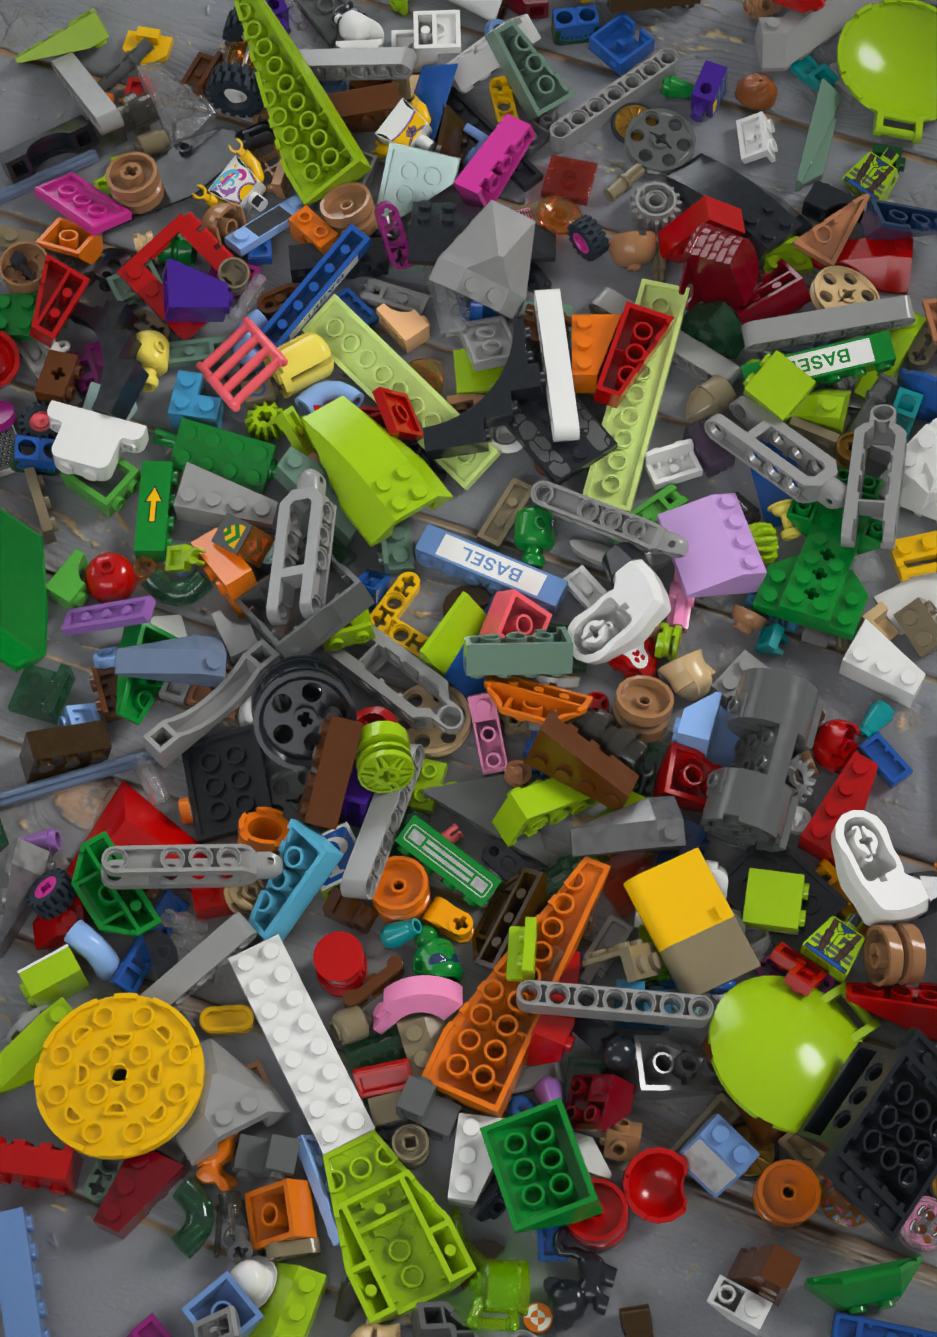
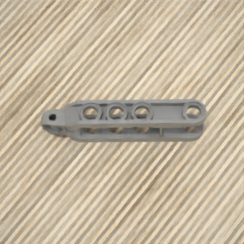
M740 396L729 405V410L732 411L738 421L745 425L744 427L749 430L748 432L722 414H715L706 420L704 428L707 435L713 441L797 502L812 503L818 501L830 509H838L845 506L847 485L837 479L836 460L750 398ZM778 433L783 437L784 441L780 439ZM762 439L766 443L769 442L782 451V455L790 457L800 464L803 470H808L815 476H807L761 443L760 440ZM797 447H799V448L801 449V451L803 452V455L799 452V450L797 449ZM753 451L758 455L759 459L755 457ZM817 461L822 465L823 469L819 467ZM773 466L778 470L779 474L775 472ZM792 479L797 483L799 488H797L793 484Z
M880 404L874 406L870 411L869 422L863 423L854 431L841 529V547H855L859 515L883 517V537L880 549H895L907 451V432L900 425L896 424V409L891 405ZM873 445H887L893 449L891 451V472H888V494L885 496V501L861 499L868 448Z
M315 469L302 471L298 476L296 489L291 490L279 504L266 606L267 618L273 626L286 625L289 621L290 609L293 608L296 588H301L299 608L304 619L310 618L326 604L337 506L325 496L326 480ZM309 499L311 501L305 559L304 564L296 565V561L299 560L297 555L299 538L302 536L300 532L301 518L309 508Z
M538 481L531 488L530 495L533 502L551 511L557 519L619 543L630 542L638 550L657 557L665 554L672 558L685 557L688 551L689 544L684 537L668 531L665 527L651 520L549 481ZM549 488L550 491L545 493L542 501L539 500L538 494L540 490Z
M374 625L373 629L376 639L364 643L370 649L359 660L344 649L342 651L331 650L325 652L324 647L320 649L321 655L327 662L336 667L348 679L415 730L438 727L447 734H456L462 730L465 723L464 715L460 707L452 702L448 681ZM388 661L437 698L439 705L433 711L430 708H416L405 700L402 693H396L386 685L385 680L376 678L374 674Z
M245 844L112 846L104 851L101 858V880L106 887L115 890L242 887L255 883L256 879L276 878L283 871V860L280 856L272 852H256L251 846ZM202 853L205 854L208 858L193 857L196 854ZM225 853H232L236 858H221V856ZM168 854H176L180 859L164 858ZM112 855H119L123 858L122 860L107 862L108 858ZM107 875L122 878L117 881L110 880L107 877ZM198 875H206L202 879H195L193 877ZM220 875H233V876H232L231 878L225 879V878H222ZM164 876H178V877L175 878V879H173V880H169V879L165 878Z

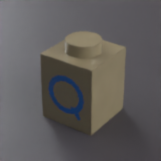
M270 377L244 401L247 412L248 410L254 411V404L261 407L265 401L270 406L274 402L276 404V398H280L276 383L271 384ZM252 379L246 380V381H242V382L240 383V385H241V390H242Z
M401 1090L368 1099L376 1132L382 1128L385 1131L408 1124V1119L403 1120L396 1115V1104L401 1095Z

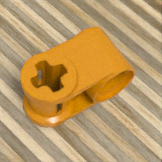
M436 896L421 918L424 925L435 927L439 933L456 943L466 944L472 940L474 934L472 917L453 906L444 898Z

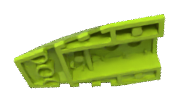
M342 395L302 418V423L310 441L320 457L319 461L322 468H325L329 477L330 486L338 497L337 501L341 510L370 547L391 536L394 526L427 506L433 511L453 498L423 458L399 439L390 436L384 427Z
M375 1130L322 1155L345 1272L371 1325L398 1319L413 1312L417 1302H432L452 1292L477 1271L450 1216L435 1202V1199L422 1187L415 1176L402 1164L397 1155Z

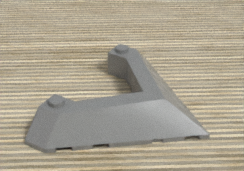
M826 0L825 6L816 12L810 10L803 14L791 9L783 17H759L754 40L761 71H786L796 60L801 61L811 54L815 47L818 45L823 46L839 35L847 21L859 9L870 3L873 5L882 1Z

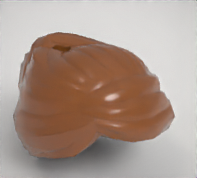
M758 72L749 73L739 80L735 91V98L747 107L766 111L775 104L777 87L767 75Z

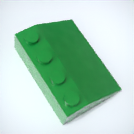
M561 1097L480 1128L515 1233L573 1224L603 1213Z

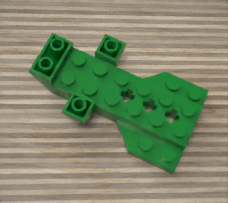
M837 466V479L847 485L849 469ZM865 474L861 499L878 500L884 479ZM793 499L787 512V518L806 537L800 554L768 566L767 574L757 592L752 610L852 641L869 596L852 568L859 554L880 549L883 537V521L874 519L873 516L859 515L855 547H841L844 507L830 509L821 503L819 506V502L816 501L812 503H799Z

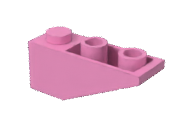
M488 692L468 695L482 773L487 775L505 771L508 762L497 708Z

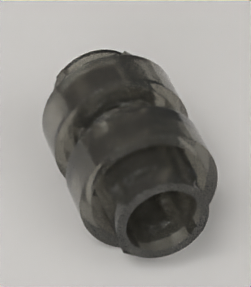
M130 92L119 97L120 105L117 106V109L121 114L124 126L103 136L88 118L99 146L104 147L111 144L113 147H117L128 141L127 134L133 132L135 136H139L151 131L150 125L158 122L159 114L148 93L143 92L136 95L134 92Z
M589 707L585 714L575 718L572 724L579 729L577 731L578 734L587 741L592 739L598 743L601 751L607 756L613 755L634 772L638 770L640 763L644 761L649 750L647 744L640 740V732L627 724L618 729L615 727L617 718L604 709L596 712Z

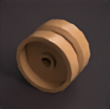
M127 152L111 161L106 169L105 178L113 199L130 210L132 214H143L151 211L159 205L164 197V186L157 165L148 154Z
M345 183L331 189L320 203V211L325 222L338 233L339 237L351 223L368 237L378 228L374 214L376 206L373 204V198L369 189L363 184Z
M636 675L625 679L619 684L616 691L615 704L612 709L611 720L614 729L625 739L636 743H650L659 740L665 735L669 726L670 715L674 705L673 692L664 682L651 676Z
M898 923L893 926L877 924L869 927L864 936L865 940L862 947L864 969L868 979L876 986H892L894 984L914 985L920 982L926 967V948L923 936L915 924Z

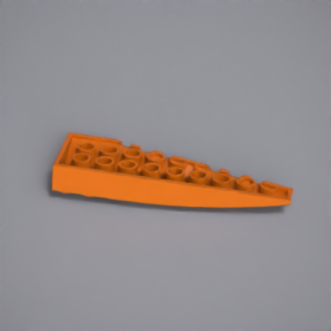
M585 856L564 881L561 889L551 897L547 906L539 915L537 914L538 930L534 980L559 982L574 952L578 948L611 866ZM556 945L564 954L550 971L547 968L552 964L553 958L559 952V949L553 946ZM508 951L495 965L494 970L487 979L483 980L477 987V991L468 1002L466 1001L459 1009V1013L444 1027L421 1075L430 1079L433 1085L436 1086V1090L454 1098L469 1109L484 1116L497 1118L502 1117L527 1063L531 1034L541 1014L523 1012L518 1008L516 991L521 982L507 981L506 979ZM525 992L522 994V998L526 1001H533L536 995L533 992Z

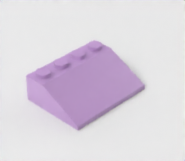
M736 493L709 495L657 515L659 525L665 527L670 532L681 535L689 544L685 557L672 558L686 598L758 592L767 571Z

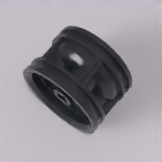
M295 655L275 662L262 673L253 689L251 712L257 741L270 759L291 770L310 771L313 763V750L319 741L305 744L304 739L309 733H319L324 709L331 706L337 707L340 710L339 717L357 721L356 708L349 686L340 671L321 658L309 655ZM308 683H317L321 687L319 696L313 700L306 699L302 694L303 687ZM278 694H286L292 700L291 706L286 710L277 709L272 704L273 698ZM303 712H308L310 718L306 717L305 720H300L299 714L303 716ZM282 724L290 726L293 730L292 735L285 739L279 738L273 733L275 728Z

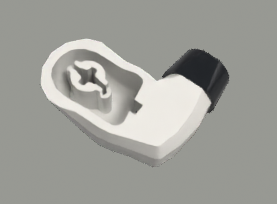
M630 542L616 544L602 558L603 568L614 589L608 591L593 606L576 616L568 626L567 631L573 642V656L576 660L583 663L598 665L636 648L650 636L655 627L671 611L669 597L660 578L650 568V563L644 555Z
M852 810L843 814L831 833V846L840 886L854 904L863 922L868 926L877 924L893 926L936 913L937 871L905 874L900 858L893 849L886 826L877 816L864 810Z

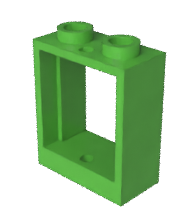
M120 457L116 468L126 476L106 498L82 482L83 476L61 473V477L65 487L111 517L115 512L123 508L125 501L131 494H135L140 489L141 474L139 469Z

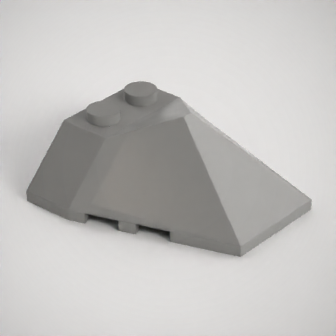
M490 200L466 229L454 239V242L440 254L428 280L464 295L510 320L517 319L527 295L536 221L494 200Z
M211 1038L200 1043L205 1060V1078L201 1098L191 1118L176 1134L178 1145L192 1166L215 1155L218 1142L261 1120L267 1128L291 1115V1111L276 1089L262 1080L252 1070L245 1067L242 1062Z

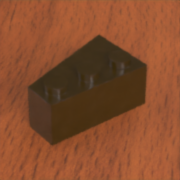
M104 720L26 732L19 758L26 783L29 784L91 764L108 760L112 746Z

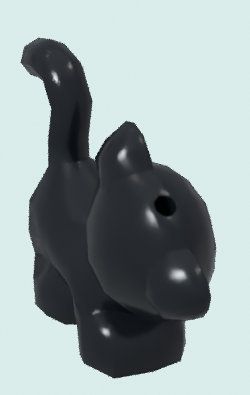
M564 1226L559 1227L555 1232L552 1246L558 1256L577 1259L580 1280L577 1282L572 1279H560L558 1277L544 1279L543 1287L548 1294V1304L554 1316L556 1330L558 1331L568 1330L574 1321L582 1318L588 1304L593 1303L595 1312L605 1316L610 1297L603 1294L604 1287H613L617 1268L605 1263L602 1257L595 1252L585 1251L579 1247H566L564 1241L568 1236V1230Z

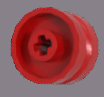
M591 1178L603 1213L598 1217L593 1216L567 1225L571 1236L580 1246L592 1251H605L614 1248L625 1238L629 1229L630 1213L624 1193L616 1184L606 1179Z

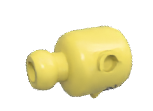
M143 330L136 333V338L142 344L137 353L136 360L142 363V368L149 374L141 391L153 392L159 385L158 378L164 376L168 371L170 343L167 337L158 331Z

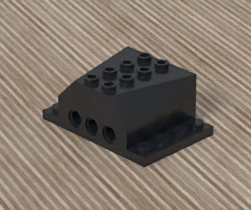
M913 1027L909 1029L896 1050L858 1042L796 1133V1135L826 1153L815 1170L874 1228L891 1241H894L937 1175V1047L918 1028Z

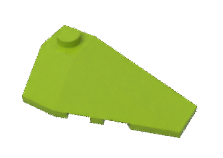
M914 312L915 322L912 325L889 330L896 361L890 370L883 373L893 379L907 359L910 349L924 331L927 321L926 317ZM880 332L868 333L867 335H871V334H875V333H880ZM876 370L867 372V375L859 378L854 390L855 396L867 399L865 393L867 390H871L878 379Z
M831 388L812 390L784 423L789 426L792 417L795 416L842 435L851 391Z

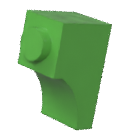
M76 549L47 584L49 599L67 610L82 607L88 599L89 592L86 584L82 581L88 566L83 552Z

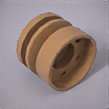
M29 241L18 242L2 253L0 258V274L10 294L38 293L47 254L45 249L39 244ZM15 251L20 252L27 258L24 266L37 278L36 280L31 281L23 272L12 268L10 258Z

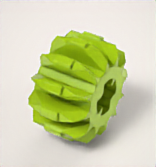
M264 401L261 407L254 404V411L248 410L247 419H245L248 435L261 441L265 440L268 443L270 439L278 442V435H285V433L280 430L275 416L281 413L283 409H278L275 402L268 406Z
M758 522L749 524V529L763 564L774 563L775 558L778 556L777 549H779V538L776 536V529L773 528L771 523Z

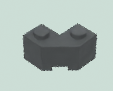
M409 1075L396 1104V1115L403 1120H413L416 1122V1125L426 1131L428 1137L448 1145L458 1122L462 1106L452 1097L446 1095L443 1097L437 1096L436 1086L433 1085L430 1079L424 1076H417L416 1078Z
M241 1133L237 1138L230 1172L236 1173L237 1178L252 1181L253 1178H267L275 1181L291 1178L295 1170L300 1139L272 1134L269 1139Z
M446 1301L417 1302L410 1318L413 1337H480L479 1327L471 1320L467 1322L454 1312L455 1308Z

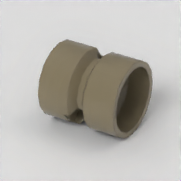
M227 258L222 261L218 268L217 279L228 283V292H232L233 296H238L248 287L249 266L240 258Z
M406 1124L395 1131L392 1137V1148L402 1164L410 1170L421 1168L426 1164L430 1157L429 1138L426 1131L416 1124Z

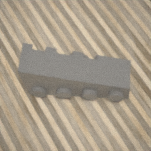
M189 462L186 463L173 505L177 520L218 528L226 513H230L253 525L252 527L259 531L267 529L276 530L279 502Z

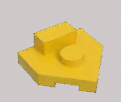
M138 26L137 31L128 30L122 48L125 55L127 51H131L144 37L153 45L155 49L140 62L141 65L138 68L135 67V70L141 75L147 72V69L157 63L160 65L168 61L174 43L173 37L162 36L160 29Z

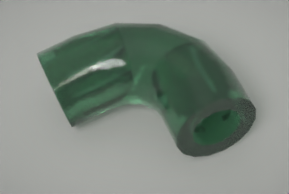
M158 568L141 584L159 602L175 607L191 605L203 598L214 588L208 579L197 569L184 580L175 581Z
M193 1177L182 1183L172 1196L184 1210L186 1219L181 1229L170 1239L188 1259H191L209 1238L214 1222L212 1201L204 1188Z

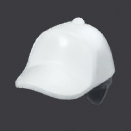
M352 1L338 6L333 11L332 19L339 25L340 35L345 41L382 39L384 44V32L380 24L368 18L367 14L360 12L354 7Z

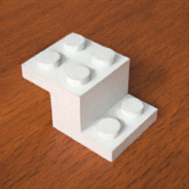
M460 10L413 11L414 30H391L392 47H409L417 54L412 73L421 72L422 66L438 65V54L461 53Z

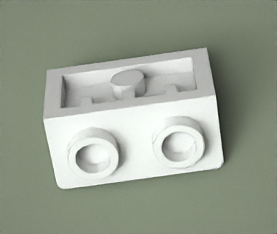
M762 111L736 120L740 155L743 163L746 164L766 156L771 163L775 162V152L778 151V148L772 136V133L775 132L772 120L767 119Z

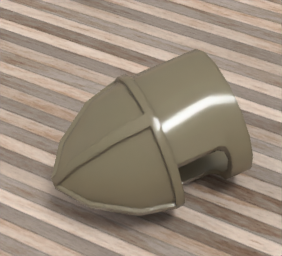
M714 375L703 384L697 385L690 393L685 405L686 419L695 423H705L706 420L715 414L723 415L729 410L730 403L737 399L734 389L720 375Z

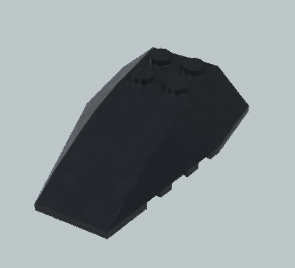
M702 153L666 176L667 182L671 187H674L675 193L680 194V201H684L687 209L705 195L741 209L745 234L741 236L748 238L752 242L757 253L759 270L763 268L767 254L793 236L800 237L814 227L782 198L762 188L732 168Z
M427 200L413 201L408 264L434 266L440 254L454 242V239L466 229L483 208L459 205L452 202L431 203ZM535 224L530 263L554 262L556 257V232Z

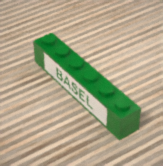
M889 330L784 355L816 381L814 388L818 386L817 384L827 382V384L838 383L845 377L860 378L867 375V372L875 370L877 373L886 372L894 366L896 361ZM761 361L741 365L740 373L743 382L752 372L755 375L762 368L759 365Z

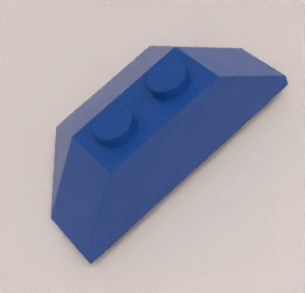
M901 368L897 377V389L899 390V387L924 395L915 418L931 423L937 418V377L925 372Z

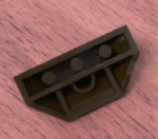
M446 103V105L443 104L442 106L444 112L434 140L436 146L432 152L461 158L459 167H462L465 160V153L462 151L463 148L468 146L469 134L463 131L465 123Z
M523 866L518 870L517 874L510 877L496 889L472 937L473 961L476 965L494 970L495 965L508 951L509 928L511 926H525V917H536L547 906V879L544 872Z

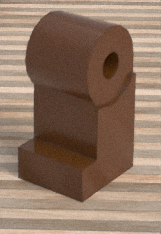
M335 886L322 907L325 917L365 934H368L378 916V912L371 906L353 898L343 897L341 890Z

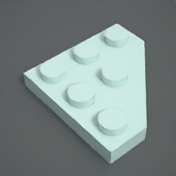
M390 142L377 204L381 201H389L397 207L400 218L412 211L413 201H428L454 184L461 158ZM385 208V213L382 215L389 216L388 213L392 211H390L388 208Z

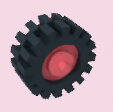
M37 401L33 402V408L30 405L26 406L27 413L22 410V418H19V427L23 436L56 439L58 433L50 428L47 413L49 405L47 406L46 401H41V405H38Z

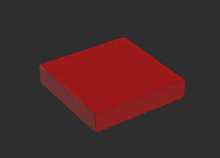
M378 387L372 391L390 436L415 442L424 438L423 431L406 393Z

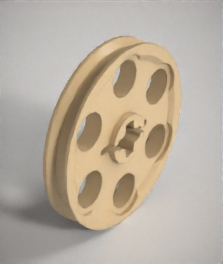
M829 266L822 269L810 286V298L816 310L866 302L867 300L861 294L868 296L871 301L880 299L878 291L865 276L844 266ZM823 278L831 280L833 285L826 283ZM844 278H849L853 285L847 283ZM820 295L826 296L830 302L824 301Z
M416 685L403 693L407 701L413 697L422 699V704L418 706L420 708H430L433 711L439 705V702L434 700V696L420 685ZM450 685L449 691L451 692L452 702L458 705L465 713L464 726L460 732L455 734L456 738L451 743H445L441 740L445 732L438 727L415 730L411 727L406 730L410 744H415L417 739L421 737H426L430 740L429 745L424 748V758H439L454 752L465 742L470 733L472 719L469 704L462 693ZM393 713L398 724L401 721H403L401 718H399L397 715Z

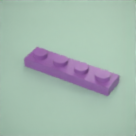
M150 595L68 609L61 631L66 636L149 623L156 601Z

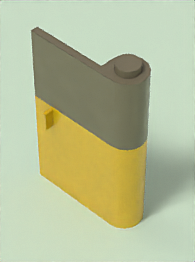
M695 848L642 872L623 883L679 993L706 996L712 989L761 966L699 848Z

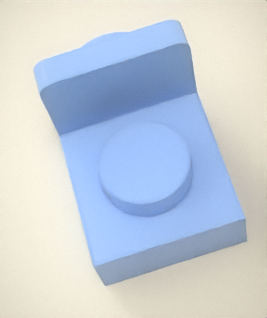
M96 703L65 706L61 716L58 718V727L101 720Z

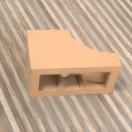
M384 303L376 308V314L379 316L378 323L406 354L430 339V323L424 315L420 316L415 309L410 312H399L389 308Z

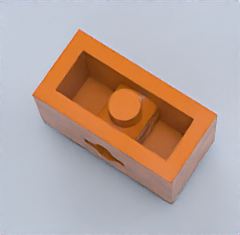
M307 205L288 218L291 236L300 244L313 243L314 247L323 255L327 253L339 238L338 233Z

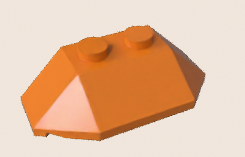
M488 675L484 680V687L500 714L513 717L517 721L532 722L540 727L551 709L559 713L558 718L566 724L585 714L593 701L592 696L512 675L510 678Z

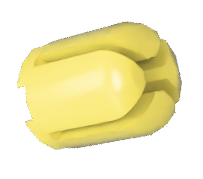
M305 332L277 347L288 360V364L285 367L280 366L270 378H274L276 383L282 387L279 393L287 399L329 377L334 370L333 356L330 355L331 351L327 343L318 334ZM270 355L264 360L265 367L273 360Z

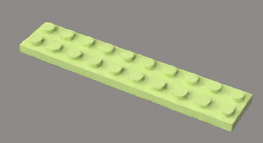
M642 278L635 304L673 316L674 321L670 332L618 408L607 405L602 426L618 443L617 449L590 466L583 495L631 512L644 466V454L648 451L685 314V305L689 299L690 288H686L684 295H680L678 285Z
M336 294L324 304L302 329L304 333L314 332L322 337L331 351L330 355L333 356L334 362L374 401L375 398L372 391L378 387L406 393L422 431L424 427L437 425L461 415ZM422 438L417 443L425 450L424 438ZM488 442V452L435 459V461L465 490H468L501 453Z

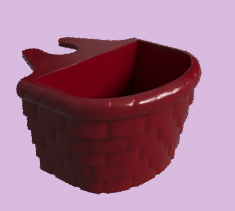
M701 223L694 230L683 252L684 268L679 286V294L684 295L688 284L691 285V295L685 305L686 311H690L701 301L704 306L709 308L712 306H746L755 289L759 274L757 253L752 242L748 238L737 236L722 228L714 227L708 223Z

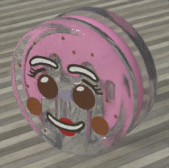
M922 1196L898 1233V1237L903 1245L915 1253L930 1254L937 1251V1199L933 1197Z

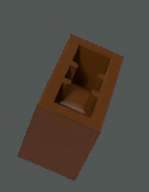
M49 349L34 389L38 404H41V401H46L48 406L51 400L69 405V402L74 400L76 383L83 376V366L80 364L78 355Z

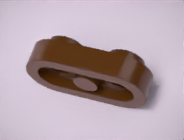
M286 283L260 295L257 299L258 310L266 318H272L299 285L296 283Z

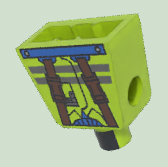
M887 148L881 157L873 152H868L842 177L844 186L858 196L868 193L871 195V199L887 201L899 177L897 169L892 166L899 155L891 148Z
M850 913L843 922L837 917L832 916L802 944L800 953L830 971L829 975L840 983L845 982L865 940V937L858 933V930L864 924L862 918L855 913Z

